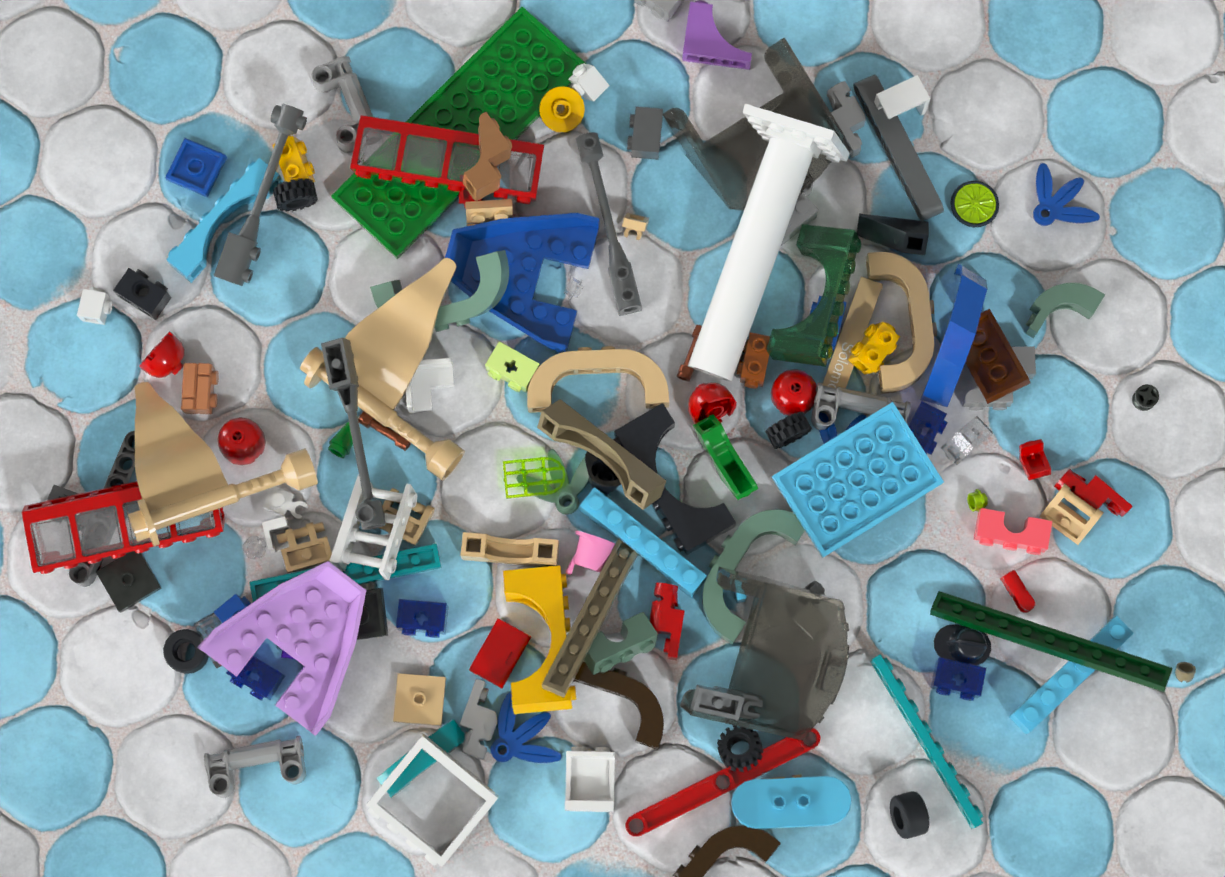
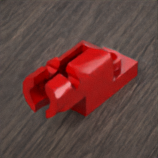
M1069 468L1054 485L1057 490H1060L1066 484L1070 487L1072 493L1096 510L1105 502L1107 509L1116 516L1120 515L1123 517L1133 507L1097 475L1087 484L1085 478Z
M657 582L655 584L654 596L661 600L652 602L649 621L657 633L671 635L670 639H665L664 652L668 653L667 659L677 660L685 610L675 609V607H678V586Z

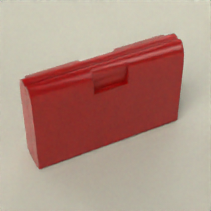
M498 618L471 664L469 671L503 689L531 636Z

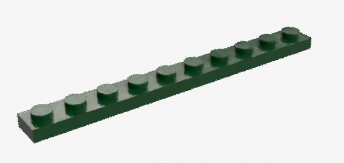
M938 591L930 609V615L1161 692H1165L1172 673V667Z

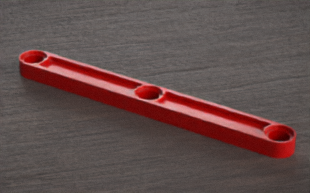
M811 727L804 728L764 748L763 753H761L762 759H757L758 765L756 767L751 764V770L748 771L747 767H743L744 772H739L738 768H736V771H732L730 767L725 768L631 815L626 821V831L633 837L642 836L737 788L745 781L753 780L818 746L820 742L819 732ZM805 732H812L816 736V742L813 745H806L803 742L802 736ZM726 775L730 779L729 787L720 789L716 785L717 777ZM640 819L643 822L642 831L638 833L632 832L629 828L631 820Z

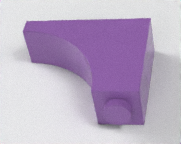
M701 0L690 2L682 61L750 70L752 53L733 47L720 35L713 19V4H708V2Z

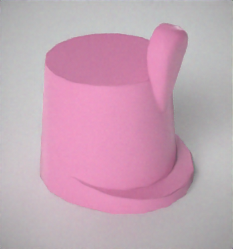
M576 531L575 534L579 537L576 553L566 569V574L571 575L574 565L600 573L615 543L588 533Z

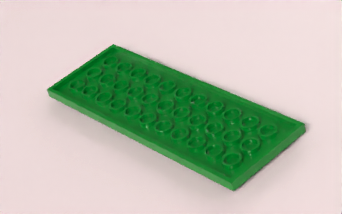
M521 7L406 122L478 134L479 117L487 112L491 119L494 118L497 121L503 136L517 140L540 117L539 107L543 96L552 88L559 86L570 87L572 83L569 81V78L573 75V70L585 62L525 8ZM395 132L362 166L394 170L401 134ZM408 135L401 171L440 178L447 141ZM453 143L447 175L449 180L460 181V175H464V172L477 164L480 159L478 145ZM355 173L352 174L331 195V198L396 259L459 198V192L447 190V185L439 184L438 188L424 186L425 182L416 181L415 184L402 183V178L392 177V181L378 179V174L371 175V179L357 177Z

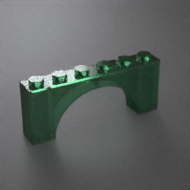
M802 224L796 246L803 256L817 260L824 267L826 276L824 293L815 310L806 319L788 328L772 329L766 350L773 360L826 367L827 360L831 358L833 352V338L838 334L839 316H842L844 312V298L850 290V276L855 272L856 254L861 250V239H859L855 230Z

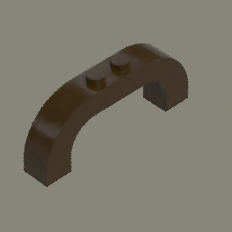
M582 662L573 682H578L630 700L638 708L641 716V724L635 742L658 750L663 736L664 719L659 701L653 692L643 683L628 677V672L614 668L613 671L608 670L607 672H599L593 675L587 664Z
M747 826L725 828L710 837L702 847L697 845L688 856L692 860L686 867L681 864L673 876L703 877L722 853L733 848L746 849L766 863L781 843L761 829Z

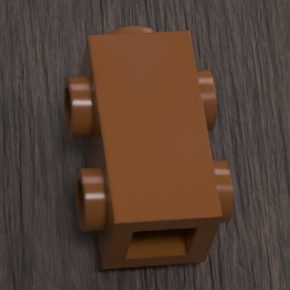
M750 332L749 339L746 340L742 352L745 353L744 362L739 361L736 374L741 375L740 383H744L745 387L757 389L758 386L763 387L773 337Z

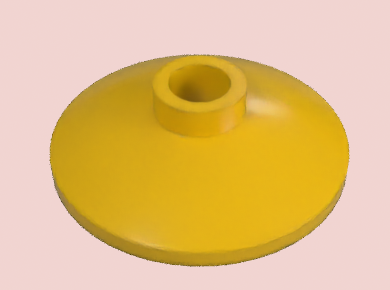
M565 86L549 90L543 96L539 107L541 120L549 129L555 132H568L576 128L582 121L585 111L584 102L579 93ZM562 104L564 110L559 113L557 112V106Z

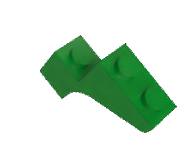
M714 414L694 424V430L702 447L711 457L720 479L736 499L739 500L747 497L757 490L758 486L733 448L722 424Z

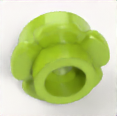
M979 489L968 494L967 501L971 511H979L988 505L986 494L981 493Z

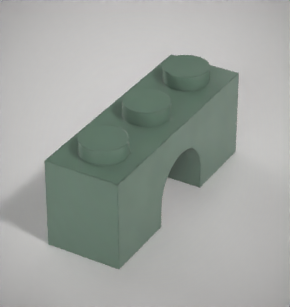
M644 612L622 622L620 633L624 640L621 642L608 640L602 631L597 633L584 659L593 675L599 672H607L614 665L620 662L626 663L635 655L641 652L647 653L655 647L658 633Z

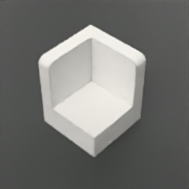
M285 516L262 522L268 549L271 553L280 552L281 549L289 547L288 541L279 544L276 536L290 529L289 521Z

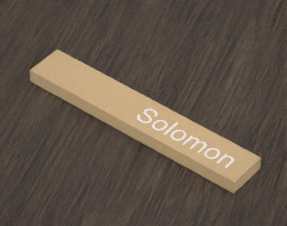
M864 277L860 278L826 372L823 386L846 388L854 367L848 361L852 354L851 349L857 342H861L865 336L864 331L868 328L883 284Z

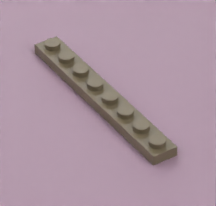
M620 539L617 540L542 683L543 689L561 697H565L638 556L636 551Z

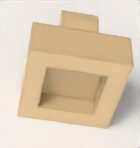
M626 213L622 227H626L624 236L628 237L629 231L635 230L637 232L636 240H640L648 226L649 218Z

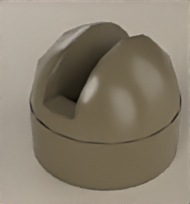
M1180 662L1176 665L1175 676L1180 682L1184 680L1188 683L1193 680L1196 668L1191 663Z

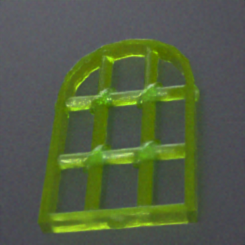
M550 457L503 461V481L505 482L506 499L546 496L556 493L565 482L566 473L564 467L558 460ZM545 460L553 461L559 466L545 468ZM541 461L542 467L538 469H525V462ZM521 463L522 469L506 472L505 464ZM562 470L563 479L547 480L546 473L548 471ZM542 472L543 479L541 481L527 482L526 475L528 473ZM522 474L523 481L521 483L507 484L506 475ZM561 483L555 490L548 491L547 485ZM543 485L544 492L528 493L527 487ZM523 486L524 494L508 495V488Z

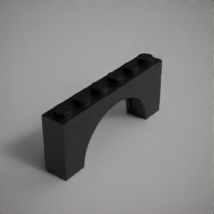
M661 403L615 430V439L613 440L658 474L655 461L656 452L664 436L675 428V422L665 405ZM665 487L661 497L651 504L655 511L660 510L664 517L661 521L668 532L672 530L676 537L673 539L676 547L680 552L684 550L686 555L736 526V521L725 503L709 508L689 506L676 499Z

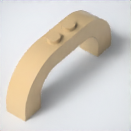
M872 252L868 253L866 257L868 279L873 281L886 280L896 283L903 289L908 301L913 345L912 355L900 364L880 366L878 371L880 393H894L907 389L916 383L925 373L932 359L934 337L937 336L936 322L932 323L931 314H934V302L929 300L926 281L913 263L897 254Z
M605 346L601 350L581 347L578 348V351H567L554 355L538 367L529 383L527 407L529 413L542 412L552 405V391L559 380L569 375L630 374L636 377L644 388L645 408H655L661 403L666 408H669L668 385L658 365L644 354L633 350L615 349L613 346Z

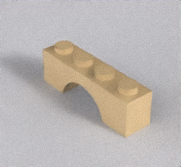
M463 532L462 560L540 567L557 566L558 540L542 538L506 539L488 534Z

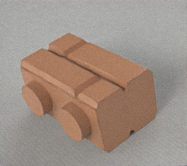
M184 363L181 410L185 414H213V407H217V394L214 393V385H218L219 374L218 371H215L212 364Z

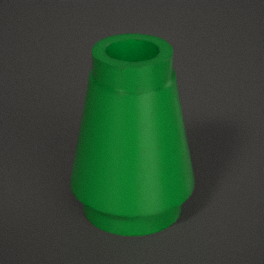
M349 422L329 441L330 446L328 450L340 458L349 455L353 445Z

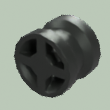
M1149 384L1140 386L1132 396L1133 405L1140 411L1150 410L1159 400L1158 390Z

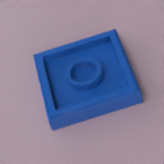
M184 138L165 179L208 197L227 156Z

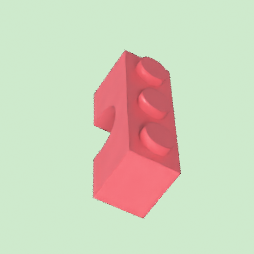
M981 508L978 511L974 540H979V544L985 546H993L994 543L1003 545L1004 549L1016 551L1017 548L1027 549L1026 553L1041 555V552L1044 553L1048 549L1052 521L1028 517L1025 520L1023 531L1012 533L1004 525L1005 512Z

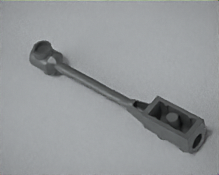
M287 104L275 105L270 121L275 123L274 126L279 131L277 141L251 214L247 217L238 235L229 232L214 273L215 277L243 286L244 282L249 283L251 281L253 270L249 269L252 260H258L261 248L257 247L259 217L288 136L296 134L298 129L304 130L307 117L303 116L304 111Z
M596 132L585 133L578 136L576 142L581 162L588 163L590 166L609 241L608 273L619 316L640 312L642 311V305L631 262L628 261L620 242H618L598 161L603 157L599 136Z
M342 337L321 343L329 389L338 392L345 412L348 415L364 498L358 505L356 517L361 522L362 530H370L386 525L382 502L373 498L357 416L359 383L354 363V354L350 340Z

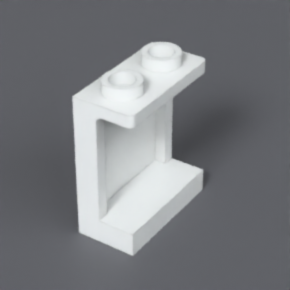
M571 747V751H566L565 811L614 812L615 752H610L609 747H596V752L586 751V747Z

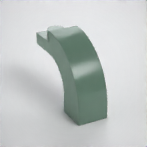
M1063 283L1049 288L1035 300L1029 309L1034 313H1032L1026 323L1029 326L1026 334L1034 338L1048 315L1060 309L1073 310L1090 319L1105 294L1081 283Z

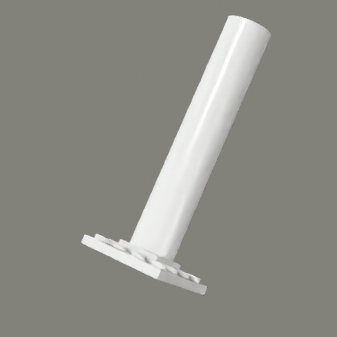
M745 104L742 113L748 119V122L753 125L752 127L757 130V133L762 136V139L769 143L688 367L730 382H732L812 158L818 159L819 154L826 156L827 160L839 163L840 160L847 162L850 154L833 130Z

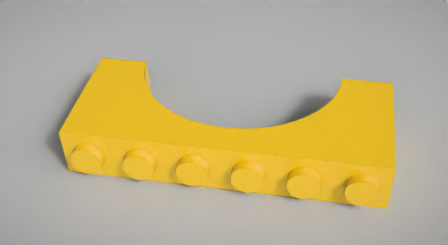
M560 565L503 571L506 602H518L533 608L544 618L551 632L549 653L541 667L531 676L517 682H511L514 714L572 709V700H576L575 685L570 686L565 697L542 688V683L567 637L566 632H569L571 629L570 618H565V610H569L568 595L563 596V588H567L566 574L561 573Z

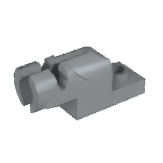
M843 81L827 91L828 94L826 95L833 109V112L830 113L829 122L849 151L852 159L860 154L862 145L859 135L857 133L853 134V132L864 126L866 118L856 97H849L851 90L847 83Z
M476 679L460 722L461 727L469 729L465 733L461 752L484 760L487 748L481 745L480 741H491L498 721L495 711L479 706L480 702H485L489 689L486 688V682Z

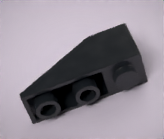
M859 213L856 236L902 253L925 255L929 237V222Z

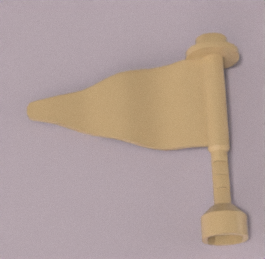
M444 258L428 273L398 292L384 305L359 322L345 337V339L350 340L354 354V363L359 383L358 407L383 426L390 427L426 454L427 470L442 481L456 468L465 450L450 439L436 442L431 441L400 418L394 409L402 399L429 347L440 305L457 268L455 262L450 258ZM315 347L305 357L300 366V370L307 374L304 384L309 388H313L321 380L329 385L323 352L318 347Z
M142 382L135 386V472L142 499L137 501L140 510L128 514L137 542L150 538L153 546L159 545L156 530L236 503L243 497L283 483L299 491L318 484L311 458L304 448L287 454L280 470L236 485H228L213 451L190 428L181 415L156 393L149 382Z

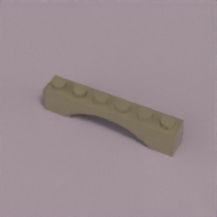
M561 399L541 412L537 426L538 429L554 441L579 447L601 459L618 477L625 496L642 510L661 497L666 484L665 479Z

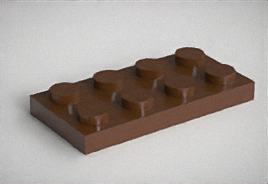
M988 309L982 312L965 364L985 401L989 404L1031 382L991 310Z

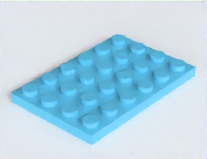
M893 402L772 476L773 481L822 558L944 483Z

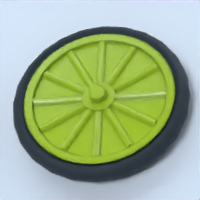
M968 181L958 186L953 192L951 210L960 223L973 228L983 227L991 223L997 216L999 199L994 189L988 184L981 181Z

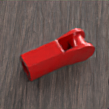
M1015 569L1000 578L1022 613H1028L1035 607L1033 597L1026 590Z

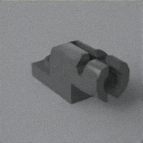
M697 685L690 708L693 711L739 720V717L757 719L760 713L755 712V709L749 706L762 707L763 699L761 695L746 693L740 690Z

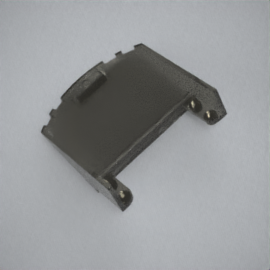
M782 38L765 51L764 59L784 92L760 108L833 130L843 143L845 135L787 40ZM671 108L662 114L687 153L685 154L686 157L730 210H744L769 142L762 139V136L757 133V130L752 127L753 125L748 122L746 117L703 143L683 110ZM819 154L818 159L812 158L801 191L818 179L832 162L827 160L825 155Z
M719 567L716 581L721 588L754 597L728 689L761 695L763 706H749L754 708L755 712L760 713L757 719L739 717V720L701 713L690 708L695 689H690L683 695L680 707L691 716L804 740L810 735L808 732L824 719L823 715L829 705H833L845 676L849 655V645L847 644L849 625L846 622L843 601L767 577Z

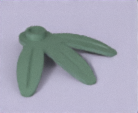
M550 449L548 452V466L556 489L527 475H518L516 479L527 492L541 500L555 503L560 513L569 515L578 509L579 499L577 496L589 482L585 457L577 467L571 484H569L568 474L563 461L554 449ZM565 502H572L571 505L567 507L564 506Z

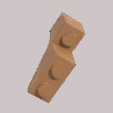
M487 112L479 117L480 159L474 167L464 172L463 178L464 186L475 201L499 189L501 174L496 166L510 159L512 143L507 136H503L497 121L494 118L491 119Z

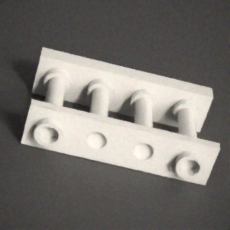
M358 474L330 558V563L344 572L347 564H350V562L379 568V573L385 580H389L391 573H394L396 570V557L412 507L414 508L417 503V493L411 484H406L404 493L373 488L370 482L374 498L400 502L397 515L384 513L385 523L393 524L390 537L359 531L361 522L356 517L358 505L364 500ZM358 540L386 546L383 559L352 553L354 542Z

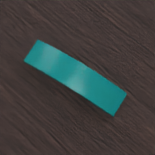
M453 719L428 738L445 752L450 753L464 742L465 733ZM421 749L386 791L391 798L408 786L412 780L436 763L437 760ZM407 753L376 778L381 785Z

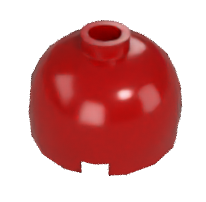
M170 331L139 365L142 370L152 377L164 378L171 373L176 375L184 366L181 363L184 357V347L181 341Z
M798 369L787 370L781 373L773 382L771 389L772 403L786 416H791L798 412L806 414L813 408L814 399L817 394V385L812 376L807 372Z
M703 383L698 385L690 396L688 411L695 424L712 414L721 423L723 422L720 419L726 414L728 416L733 414L737 402L724 385L719 383Z
M242 417L226 422L220 429L217 439L219 450L224 458L236 465L253 463L259 455H262L266 444L264 432L259 425L251 419Z

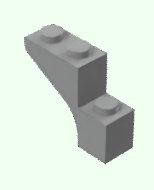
M1035 346L1012 347L1029 379H1033L1036 375ZM976 387L964 397L963 407H969V410L973 411L983 410V407H993V410H1006L1013 403V392L987 404L981 391Z

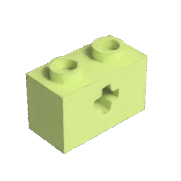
M500 341L485 364L486 371H488L487 374L497 381L502 379L508 382V387L514 391L520 392L522 390L526 393L533 374L540 366L536 361ZM514 365L516 367V372L512 370L510 373H508L507 367L512 368Z

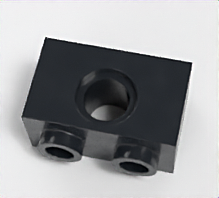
M128 268L113 291L119 298L156 320L171 299L167 292L168 288L158 281L155 284L149 281V276L143 271L137 269L135 272ZM141 289H149L145 296H139Z

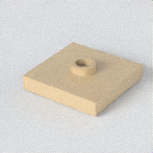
M398 673L393 722L442 726L446 677Z

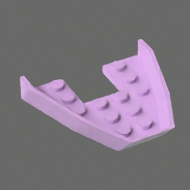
M327 561L269 591L216 627L201 642L198 648L235 676H238L261 644L268 638L304 666L276 702L275 706L316 736L331 717L354 651L366 590Z

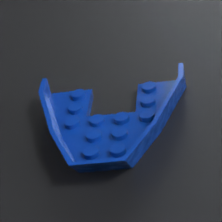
M580 213L504 218L453 229L445 258L453 260L457 266L451 282L471 297L477 291L480 284V272L476 257L505 250L509 264L508 285L501 300L489 312L558 353L567 352L577 310L536 301L533 298L544 259L589 269L600 228V219Z
M960 264L957 265L954 272L955 275L961 276L951 318L920 399L944 407H948L976 334L987 293V280Z

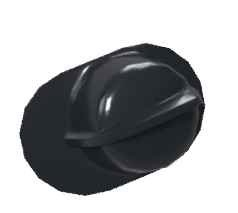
M586 452L585 463L589 475V483L592 488L595 487L607 497L621 483L609 466L592 453Z
M947 625L936 633L934 649L937 655L945 661L971 666L984 663L988 659L991 652V642L984 632L961 625Z

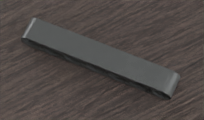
M874 74L854 83L853 87L856 96L920 221H925L943 213L942 202L898 116L888 119L883 108L878 110L874 103L876 94L884 91L878 77Z
M130 431L126 434L104 488L113 487L118 482H123L124 484L136 482L135 448H132V443L135 440V431ZM128 460H132V467L128 470H123V464ZM127 503L123 504V511ZM116 506L113 512L109 514L105 513L106 507L94 510L80 543L82 551L89 550L92 547L99 548L110 545L119 523ZM101 525H105L104 534L97 536L96 529ZM104 558L93 564H89L88 561L78 563V566L70 568V579L82 587L90 586L95 581L96 571L100 569ZM86 569L87 576L83 580H78L79 571Z

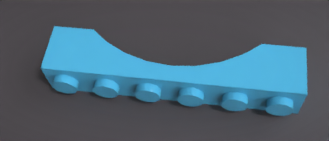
M259 158L256 162L250 163L246 168V173L231 184L228 193L225 196H220L215 202V207L200 218L199 224L195 229L189 230L184 236V241L169 252L166 260L170 266L190 283L207 266V254L210 243L223 221L241 207L255 202L268 166L262 159ZM277 172L274 174L266 199L273 194L274 187L283 183L280 174Z
M595 487L580 504V511L631 547L690 598L693 597L705 582L707 575Z
M1115 616L1089 641L1118 649L1134 633L1118 616ZM1068 661L1009 717L1025 734L1031 732L1088 678L1095 669Z

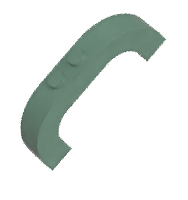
M505 250L476 257L480 272V284L477 291L466 300L440 306L434 327L436 332L449 329L448 324L455 322L457 326L471 323L469 318L483 315L498 304L506 291L509 280V264ZM400 280L389 281L370 287L377 308H380L402 290Z
M766 510L754 514L738 527L733 536L728 535L721 546L724 548L720 556L715 555L709 564V567L712 569L706 578L703 588V611L715 633L732 645L744 628L746 621L734 615L726 607L723 600V589L747 550L757 538L769 534L778 535L796 546L805 530L794 513L785 510Z

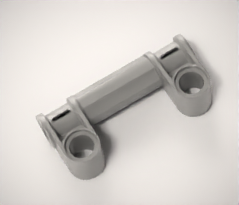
M342 56L315 67L312 71V80L315 89L322 93L341 88L354 122L341 126L336 132V139L340 150L349 153L354 150L360 115L373 117L357 74L353 73L350 66V57ZM321 76L328 77L324 82L318 81V78ZM365 128L362 148L381 141V134L376 129ZM345 136H351L352 140L349 142H343L342 138Z
M818 382L811 423L816 429L825 430L835 422L838 408L872 415L891 402L895 404L907 423L911 403L907 401L905 403L892 401L889 397L842 387H827ZM825 413L829 418L828 423L821 422L818 414Z
M296 736L292 740L281 741L279 739L226 749L223 753L210 755L205 753L204 764L210 791L221 798L229 797L235 789L232 770L277 761L280 763L281 775L287 782L291 784L301 783L306 777L304 748L301 736ZM297 766L299 774L295 778H289V769ZM221 780H226V789L218 792L217 783Z

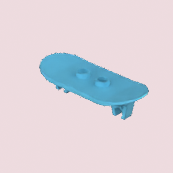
M835 777L756 779L745 781L736 788L732 795L731 805L733 813L739 822L750 828L811 827L839 823L847 816L851 808L852 798L844 782Z

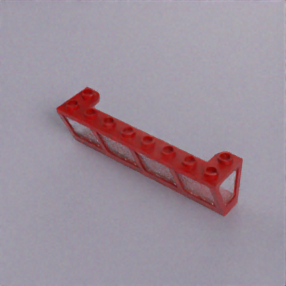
M360 115L350 169L355 172L357 177L371 179V175L378 174V179L392 181V177L402 178V183L415 184L416 181L425 182L424 186L438 188L439 184L447 185V190L461 192L462 188L466 189L463 184L464 172L474 167L480 159L479 135ZM510 139L512 143L510 159L496 166L500 171L501 179L499 189L493 192L494 197L507 199L509 195L517 198V203L531 204V201H536L544 145Z
M138 482L25 505L21 513L33 573L47 574L53 572L55 568L64 566L65 569H70L78 566V563L88 561L89 564H93L105 557L120 558L128 552L143 553L148 551L150 547H155L152 545L150 538L137 542L128 514L140 510L137 501L141 500L142 496ZM223 507L156 530L160 543L156 546L166 548L173 545V542L182 541L183 543L195 541L196 537L206 535L207 538H212L220 535V532L224 530L226 519Z

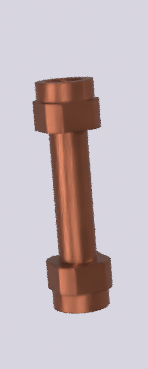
M696 325L692 334L693 341L684 365H680L677 377L681 380L689 382L694 372V369L688 367L702 328L701 325Z
M365 411L360 415L358 419L360 424L366 428L371 427L388 437L400 449L406 451L411 445L400 434L389 427L383 426Z

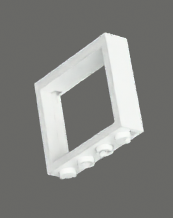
M423 734L366 805L369 807L368 812L377 819L382 817L388 822L387 827L393 833L404 835L407 838L405 842L416 851L419 848L426 853L424 857L434 866L439 864L442 867L496 802L499 795ZM421 749L425 750L486 800L442 855L378 803Z

